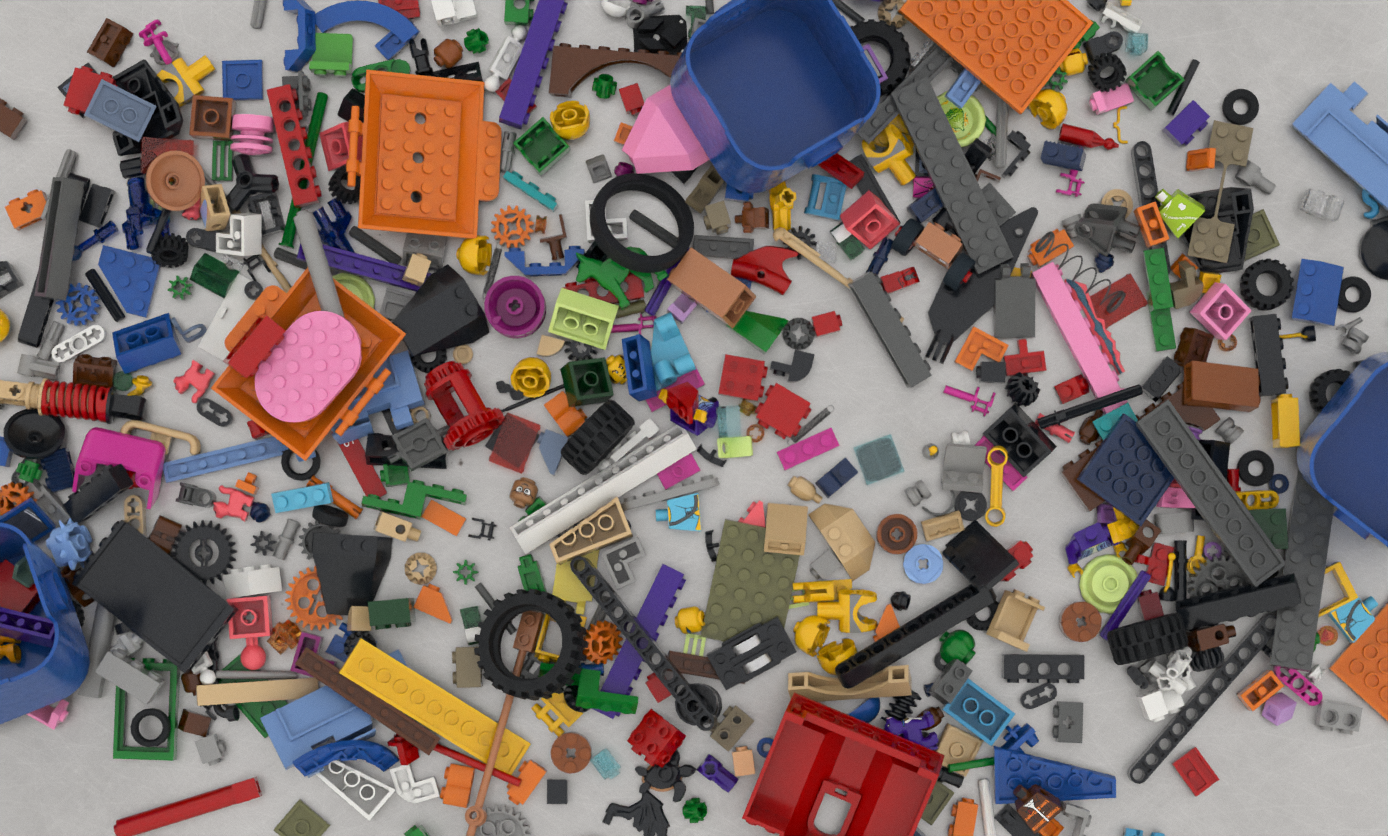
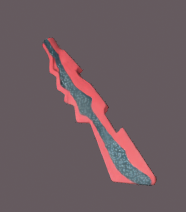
M1065 279L1064 282H1068L1072 289L1070 294L1073 300H1077L1081 308H1083L1091 325L1090 331L1093 335L1097 336L1103 348L1101 351L1105 352L1110 364L1114 366L1118 375L1125 372L1120 361V352L1116 349V341L1111 337V332L1106 330L1105 320L1097 318L1089 292L1086 294L1088 290L1086 284Z

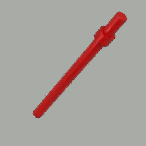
M437 743L433 749L480 771H485V763ZM496 768L493 769L492 776L517 787L521 785L522 779Z

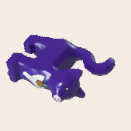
M924 711L921 717H907L900 721L893 717L886 719L884 730L895 735L901 734L902 738L931 750L938 749L936 744L938 743V737L935 732L929 733L927 737L922 736L921 730L935 724L930 711Z

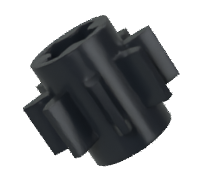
M261 531L259 537L253 535V538L256 540L255 543L250 545L257 548L255 550L256 554L262 551L263 556H266L267 550L274 552L272 544L277 542L270 539L272 533L265 536L264 531ZM262 538H264L265 541H268V545H265V549H263V546H259V542H262Z

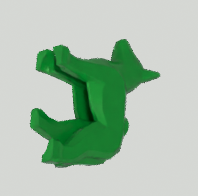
M627 247V249L635 253L647 255L641 248ZM576 253V257L580 260L576 281L581 283L590 277L594 278L602 288L611 292L618 299L621 310L630 305L620 286L629 272L643 281L646 293L654 288L651 273L627 269L610 258L602 262ZM665 270L654 273L659 281L669 276Z

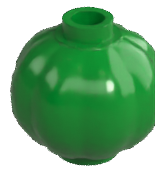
M955 630L950 633L946 631L939 639L942 642L940 655L946 663L953 659H958L967 665L976 654L973 650L976 646L975 640L965 630Z

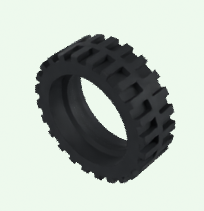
M518 589L516 594L508 592L504 594L505 599L503 601L496 599L493 602L495 607L492 610L486 609L483 613L487 616L485 621H479L477 627L481 628L480 635L475 634L474 638L475 641L479 642V648H474L475 655L480 656V661L477 662L478 667L484 669L485 673L483 676L485 679L490 680L492 686L502 690L503 693L533 701L539 700V698H552L553 693L560 694L564 691L562 688L564 685L571 686L574 683L573 675L575 673L580 675L582 671L579 668V664L581 661L585 662L587 657L583 655V648H588V642L583 639V635L587 634L586 628L580 625L582 619L574 613L575 609L557 596L537 589H530L529 591ZM526 611H540L548 614L557 622L562 633V648L557 662L545 675L533 679L520 678L511 673L504 665L501 657V640L506 627L516 616Z

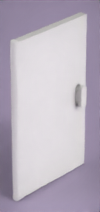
M240 274L237 275L198 345L199 348L221 360H224L230 353L225 347V338L256 301L248 298L244 291L246 284L251 280ZM252 285V289L248 290V292L252 293V296L259 291L255 285Z

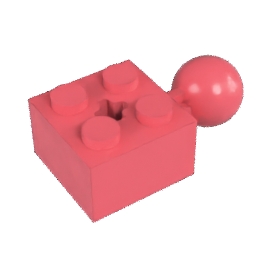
M270 596L227 599L230 604L238 608V611L228 622L230 639L246 638V647L240 655L241 663L249 670H258L266 662V653L262 647L258 646V637L273 636ZM249 612L254 615L252 623H250V620H246Z

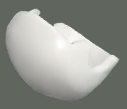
M601 0L603 10L612 17L625 16L631 4L630 0Z

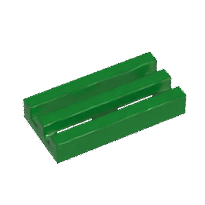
M213 140V181H233V151L230 150V144L234 143L233 141ZM218 146H221L220 177H217ZM225 146H229L228 177H224Z

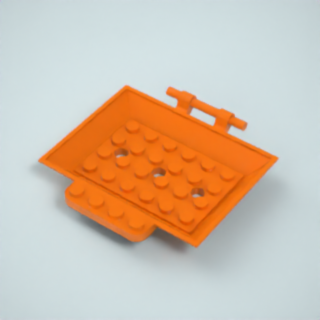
M366 70L363 123L359 120L360 107L351 106V119L348 126V133H350L349 159L346 161V172L348 173L347 186L355 187L356 175L360 176L359 229L470 239L477 237L479 201L490 202L499 193L502 135L501 128L497 123L483 121L484 82ZM416 114L424 116L425 122L423 124H418L415 121ZM358 136L363 137L361 162L357 160ZM414 153L422 155V163H416L413 160ZM417 192L421 196L420 202H413L411 193Z
M308 267L287 293L275 285L264 289L225 338V347L229 352H231L261 314L267 315L286 332L301 316L314 311H321ZM334 278L333 281L344 316L355 327L360 336L362 360L352 380L321 414L305 422H286L273 417L263 408L258 400L255 390V374L252 377L244 378L229 366L211 387L212 390L304 461L309 458L339 419L343 421L335 430V433L339 436H342L349 426L352 427L359 418L358 415L374 394L377 395L382 389L383 383L391 372L385 368L377 379L373 377L374 374L406 335L405 332ZM366 387L368 389L354 408L349 410L348 407L363 388Z

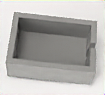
M120 648L109 650L95 673L145 704L152 702L165 682L161 678L163 675L154 669L149 671L144 668L145 664L138 659L132 660L128 658V653Z

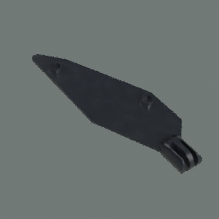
M1031 207L1008 219L999 227L1013 255L1012 258L1000 264H1009L1011 273L1038 215V210L1035 207ZM1021 229L1023 233L1018 235L1015 231ZM1000 264L980 274H976L973 268L971 271L973 274L967 283L964 282L958 290H953L942 281L928 312L935 335L925 357H930L936 342H939L932 360L937 361L943 346L946 345L940 359V363L944 364L953 342L994 306L995 278H1001Z

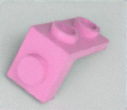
M1123 84L1120 87L1117 86L1114 91L1110 89V92L1098 91L1092 93L1089 100L1092 111L1099 115L1132 103L1134 99L1128 84Z
M1168 487L1156 504V507L1195 508L1182 488Z
M62 699L55 709L47 705L27 715L55 730L58 724L64 722L69 712L66 710L69 702Z

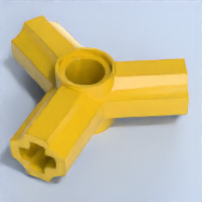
M784 181L769 190V201L773 214V230L779 227L785 228L787 231L791 229V209H793V202L796 200V192L787 188Z

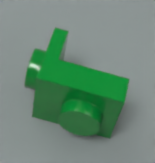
M383 464L384 470H380L381 482H385L386 487L406 485L408 481L410 482L408 467L387 466V464Z

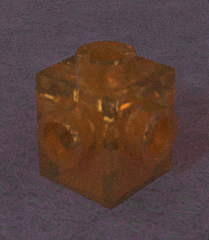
M288 619L283 624L279 622L272 629L274 633L267 642L282 655L289 648L292 650L298 645V638L302 631L295 623Z

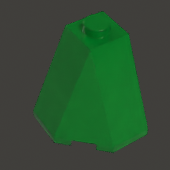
M746 311L733 329L727 324L726 327L765 354L788 320Z

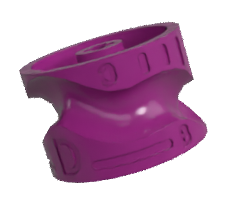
M507 276L495 282L488 290L485 297L484 310L489 323L498 333L508 338L521 339L534 334L541 327L546 316V302L541 290L534 282L522 276ZM515 304L519 307L516 310L513 309V305Z

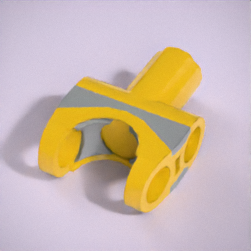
M206 55L190 66H187L183 58H178L163 68L157 76L163 83L173 81L178 84L179 91L174 98L180 108L192 102L193 95L200 96L205 91L199 81L216 69Z
M890 124L885 128L889 145L880 146L875 141L867 144L862 140V148L875 171L881 173L890 168L899 183L905 185L916 176L905 160L913 155V148L905 135L895 125Z
M842 589L839 591V602H817V616L827 620H839V631L844 633H860L875 630L877 628V621L863 617L858 612V609L863 605L875 602L877 594L864 589Z

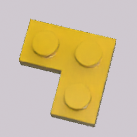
M1113 507L1117 521L1107 524L1113 543H1117L1132 537L1139 526Z

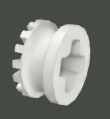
M1320 664L1314 666L1306 675L1307 678H1312L1313 683H1316L1319 678L1321 679V676L1326 672L1325 669L1320 668Z

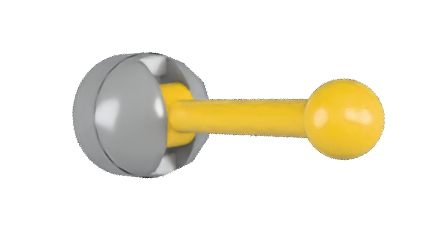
M929 443L923 447L922 453L926 459L932 460L938 456L939 450L935 444Z

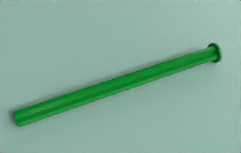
M323 92L317 93L307 134L308 139L305 142L306 147L310 146L312 157H314L328 95ZM310 158L309 160L312 166L313 158ZM302 160L300 163L299 170L303 169L305 166V162ZM308 180L300 182V189H306ZM293 199L291 200L282 242L278 245L294 249L293 241L296 226L293 218L297 212L301 211V207L296 208Z

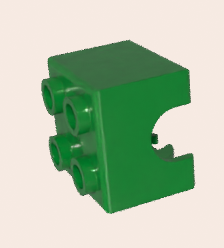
M1159 51L1125 80L1128 86L1151 111L1185 81L1178 72H1174L1165 62L1166 58Z
M544 117L513 142L514 147L540 176L571 150L570 146L554 131Z

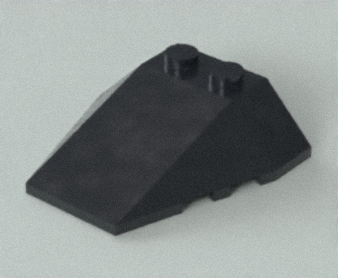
M145 59L112 77L119 88L156 106L139 142L116 131L113 132V140L118 156L148 152L179 135L183 118L178 102Z
M1223 188L1218 219L1221 222L1235 224L1228 262L1222 263L1193 257L1200 271L1223 273L1243 270L1254 212L1251 188ZM1219 189L1188 194V196L1205 207V212L1200 216L1201 218L1211 219L1214 217ZM1193 224L1182 234V238L1188 248Z
M448 264L427 278L422 287L418 289L413 298L392 321L394 325L406 333L402 340L412 356L474 343L489 333L484 311L464 278Z
M313 532L312 556L315 561L317 577H319L327 614L348 615L351 606L368 607V602L374 600L391 559L392 538Z

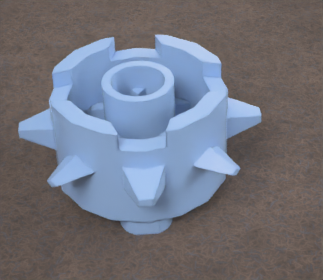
M69 518L66 525L59 520L60 527L52 530L50 538L46 540V546L51 550L57 566H69L73 571L77 563L84 568V561L87 560L93 551H90L89 543L92 542V538L84 525H78V522H73Z

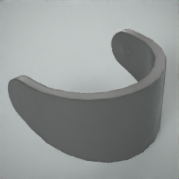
M949 490L952 496V502L950 507L943 513H933L925 507H922V509L930 515L941 516L947 514L952 510V508L955 505L954 491Z

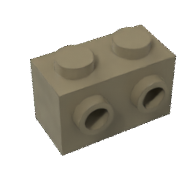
M724 200L705 206L706 216H703L706 229H711V232H716L717 235L727 233L728 228H731V221Z
M479 646L456 647V651H452V663H456V672H453V684H456L457 688L482 687V669L477 664L480 661V656L475 655L474 648H479Z
M737 705L733 708L729 706L722 714L725 718L721 723H717L716 728L711 731L712 734L710 735L712 739L728 752L754 722Z

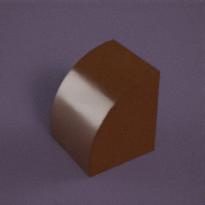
M183 709L178 729L183 732L206 737L211 717Z

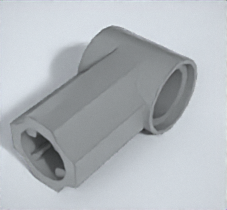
M21 354L17 373L56 380L60 364L41 360L39 357Z

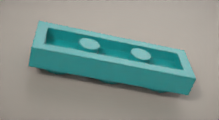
M506 171L503 176L505 181L552 212L555 211L558 206L555 202V197L547 192L545 195L538 191L540 188L532 182L527 184L522 180L523 176L519 173Z

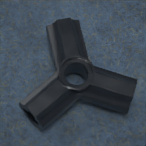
M238 154L234 156L232 164L237 176L236 185L226 196L228 206L238 212L250 195L256 193H275L279 188V181L276 175L255 174L249 155Z

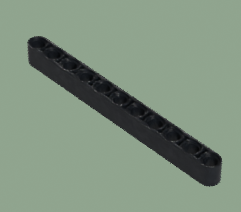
M581 556L573 558L570 563L572 572L697 727L703 731L714 730L718 723L714 713L588 558ZM583 560L585 562V568L582 571H579L577 569V563ZM592 576H596L598 579L594 587L589 583ZM605 591L610 593V599L607 602L602 600V594ZM617 607H621L623 610V614L619 618L614 615ZM630 622L635 624V631L633 633L627 631V625ZM642 638H646L648 641V646L645 649H642L639 645ZM656 653L661 657L657 665L652 662V656ZM668 669L673 671V678L671 680H667L664 675ZM680 685H684L686 688V693L683 696L677 693V688ZM694 700L699 704V708L695 712L690 709V703ZM706 716H709L712 721L708 728L702 723Z
M1266 614L1258 620L1224 659L1225 663L1214 670L1181 708V711L1171 719L1127 771V776L1132 782L1141 784L1149 778L1272 638L1276 615ZM1268 618L1274 620V626L1271 629H1268L1265 625ZM1255 633L1261 635V641L1258 644L1252 641V636ZM1242 648H1246L1248 651V656L1245 659H1241L1239 656V651ZM1229 663H1232L1235 667L1232 674L1226 672V666ZM1215 678H1219L1222 682L1219 689H1215L1212 685ZM1202 693L1208 695V702L1206 704H1201L1199 701ZM1189 708H1193L1195 711V716L1192 719L1186 717V711ZM1179 723L1182 726V731L1179 734H1174L1173 726ZM1166 738L1169 746L1166 749H1161L1159 742ZM1152 753L1156 759L1153 764L1149 765L1146 762V757ZM1135 769H1141L1142 777L1136 780L1133 778V771Z

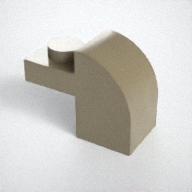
M713 165L702 176L698 185L685 201L686 204L700 214L705 209V206L711 203L725 183Z
M1186 260L1178 262L1181 280L1170 283L1175 309L1193 304L1198 300L1203 291V282L1197 277L1195 267Z

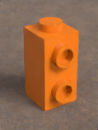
M1058 229L1052 231L1055 238L1050 250L1060 244H1068L1069 250L1074 247L1064 229L1060 232ZM1039 239L1030 244L1032 248L1028 250L1029 255L1027 257L1033 266L1036 265L1039 268L1065 253L1067 246L1062 245L1052 251L1046 258H1043L1052 240L1044 250L1037 253L1035 247L1040 241Z
M532 759L529 762L524 761L518 769L521 772L518 776L519 779H522L521 785L517 787L508 783L506 786L509 789L507 794L510 795L508 799L516 805L519 803L523 805L547 772L546 769Z
M962 797V801L957 800L956 804L952 805L951 816H954L953 824H949L948 836H973L978 811V804L974 803V799Z

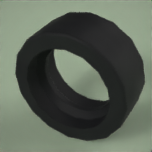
M290 449L284 451L281 465L287 476L294 480L304 481L316 475L321 462L316 449V457L312 458L313 462L310 470L302 474L294 472L290 467L289 459L294 452Z
M144 709L132 719L130 726L131 735L142 746H158L165 742L170 734V720L159 709ZM146 716H155L162 723V733L156 739H145L139 732V724Z

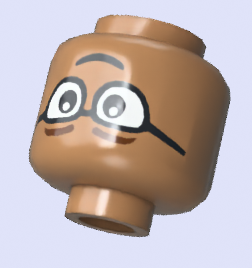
M521 477L520 480H516L513 483L509 497L514 502V506L524 509L525 506H531L535 502L538 488L533 480Z

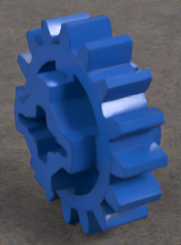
M71 283L66 301L56 302L61 307L57 309V312L63 313L60 318L62 320L68 318V324L74 321L75 326H79L80 322L83 325H87L86 320L93 322L92 315L99 314L95 309L101 307V305L96 304V301L100 298L93 296L96 291L94 289L89 291V285H85L82 288V283H78L77 287ZM78 292L76 296L70 297L72 293ZM88 296L91 301V307L88 305L87 302ZM76 301L82 304L81 308L74 305ZM66 303H68L69 306L68 312L66 310ZM87 313L85 316L77 318L79 314Z

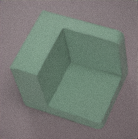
M25 555L15 564L12 578L25 587L30 588L35 582Z

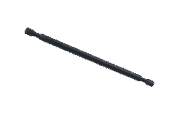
M564 384L545 391V394L540 397H530L501 411L502 413L558 391L565 388Z

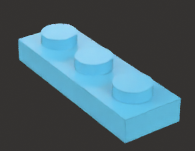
M329 482L271 494L275 513L333 502Z

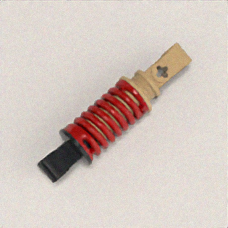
M47 378L43 379L41 384H35L32 381L27 384L0 380V404L25 406L26 409L30 410L32 408L38 409L40 416L53 415L63 418L68 416L71 419L99 420L107 424H112L114 417L143 420L146 399L135 395H119L115 386L109 388L100 386L97 388L96 385L90 387L88 384L82 386L81 383L75 385L73 382L67 385L65 381L61 383L57 380L52 382Z

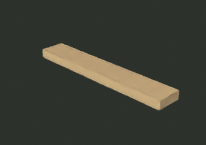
M316 678L196 685L197 706L299 699L317 690L318 680Z

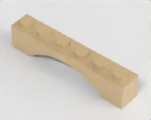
M909 665L888 666L858 685L847 689L842 686L838 678L820 676L810 672L788 673V692L790 699L795 692L816 702L912 695V678Z

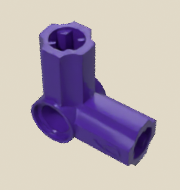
M710 754L707 755L696 769L728 793L739 780Z

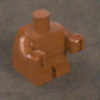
M743 202L742 215H735V223H742L743 232L752 233L754 229H769V209L766 207L753 208L751 202Z

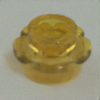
M743 399L741 404H738L741 407L739 411L747 416H750L751 413L756 414L757 406Z

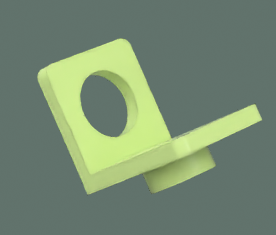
M751 436L717 438L719 458L753 455ZM723 443L725 445V453L722 450Z

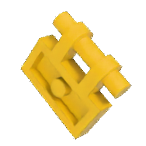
M563 692L560 694L553 693L552 698H541L546 704L543 708L537 703L531 708L536 713L535 716L539 720L542 719L549 727L548 730L551 733L554 732L558 737L565 732L560 727L563 722L570 727L583 714V712L574 711L566 704ZM550 709L559 717L556 721L547 714Z

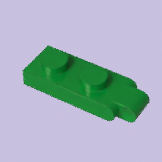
M531 554L519 557L521 565L518 566V571L524 590L537 589L547 592L538 561H534Z

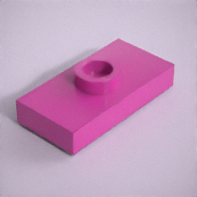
M690 453L660 471L657 475L666 490L701 470Z

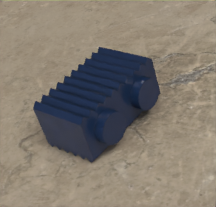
M1047 140L1044 142L1041 154L1043 164L1077 171L1083 170L1086 153L1082 147H1071V145L1067 146V144L1063 145V143L1059 144V142L1056 144Z
M69 448L58 449L54 454L41 459L42 468L46 470L48 478H45L48 489H51L53 493L73 488L75 471Z

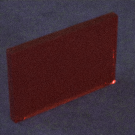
M141 137L140 173L146 174L151 162L158 155L167 151H183L193 156L194 140Z
M1131 273L1126 274L1125 277L1111 284L1107 297L1116 291L1126 293L1124 301L1115 311L1108 313L1107 306L1118 293L1112 295L1100 305L1109 286L1090 296L1096 316L1105 320L1106 329L1148 304ZM1121 296L1114 302L1111 308L1116 305V303L1120 300Z
M507 412L489 461L522 474L541 425Z

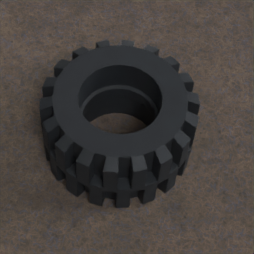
M1262 259L1253 263L1245 270L1241 277V294L1245 296L1246 299L1244 300L1247 303H1251V307H1257L1258 310H1272L1284 304L1292 295L1290 293L1294 288L1292 286L1294 279L1291 278V271L1285 268L1286 265L1284 263L1280 264V261L1276 259ZM1262 273L1272 275L1277 282V290L1272 296H1265L1257 289L1256 281Z
M1332 369L1321 373L1320 376L1314 379L1315 382L1310 386L1312 389L1309 392V396H1311L1309 401L1310 404L1314 405L1313 409L1315 412L1318 411L1320 413L1328 403L1326 398L1327 387L1332 383L1343 385L1351 375L1350 371Z

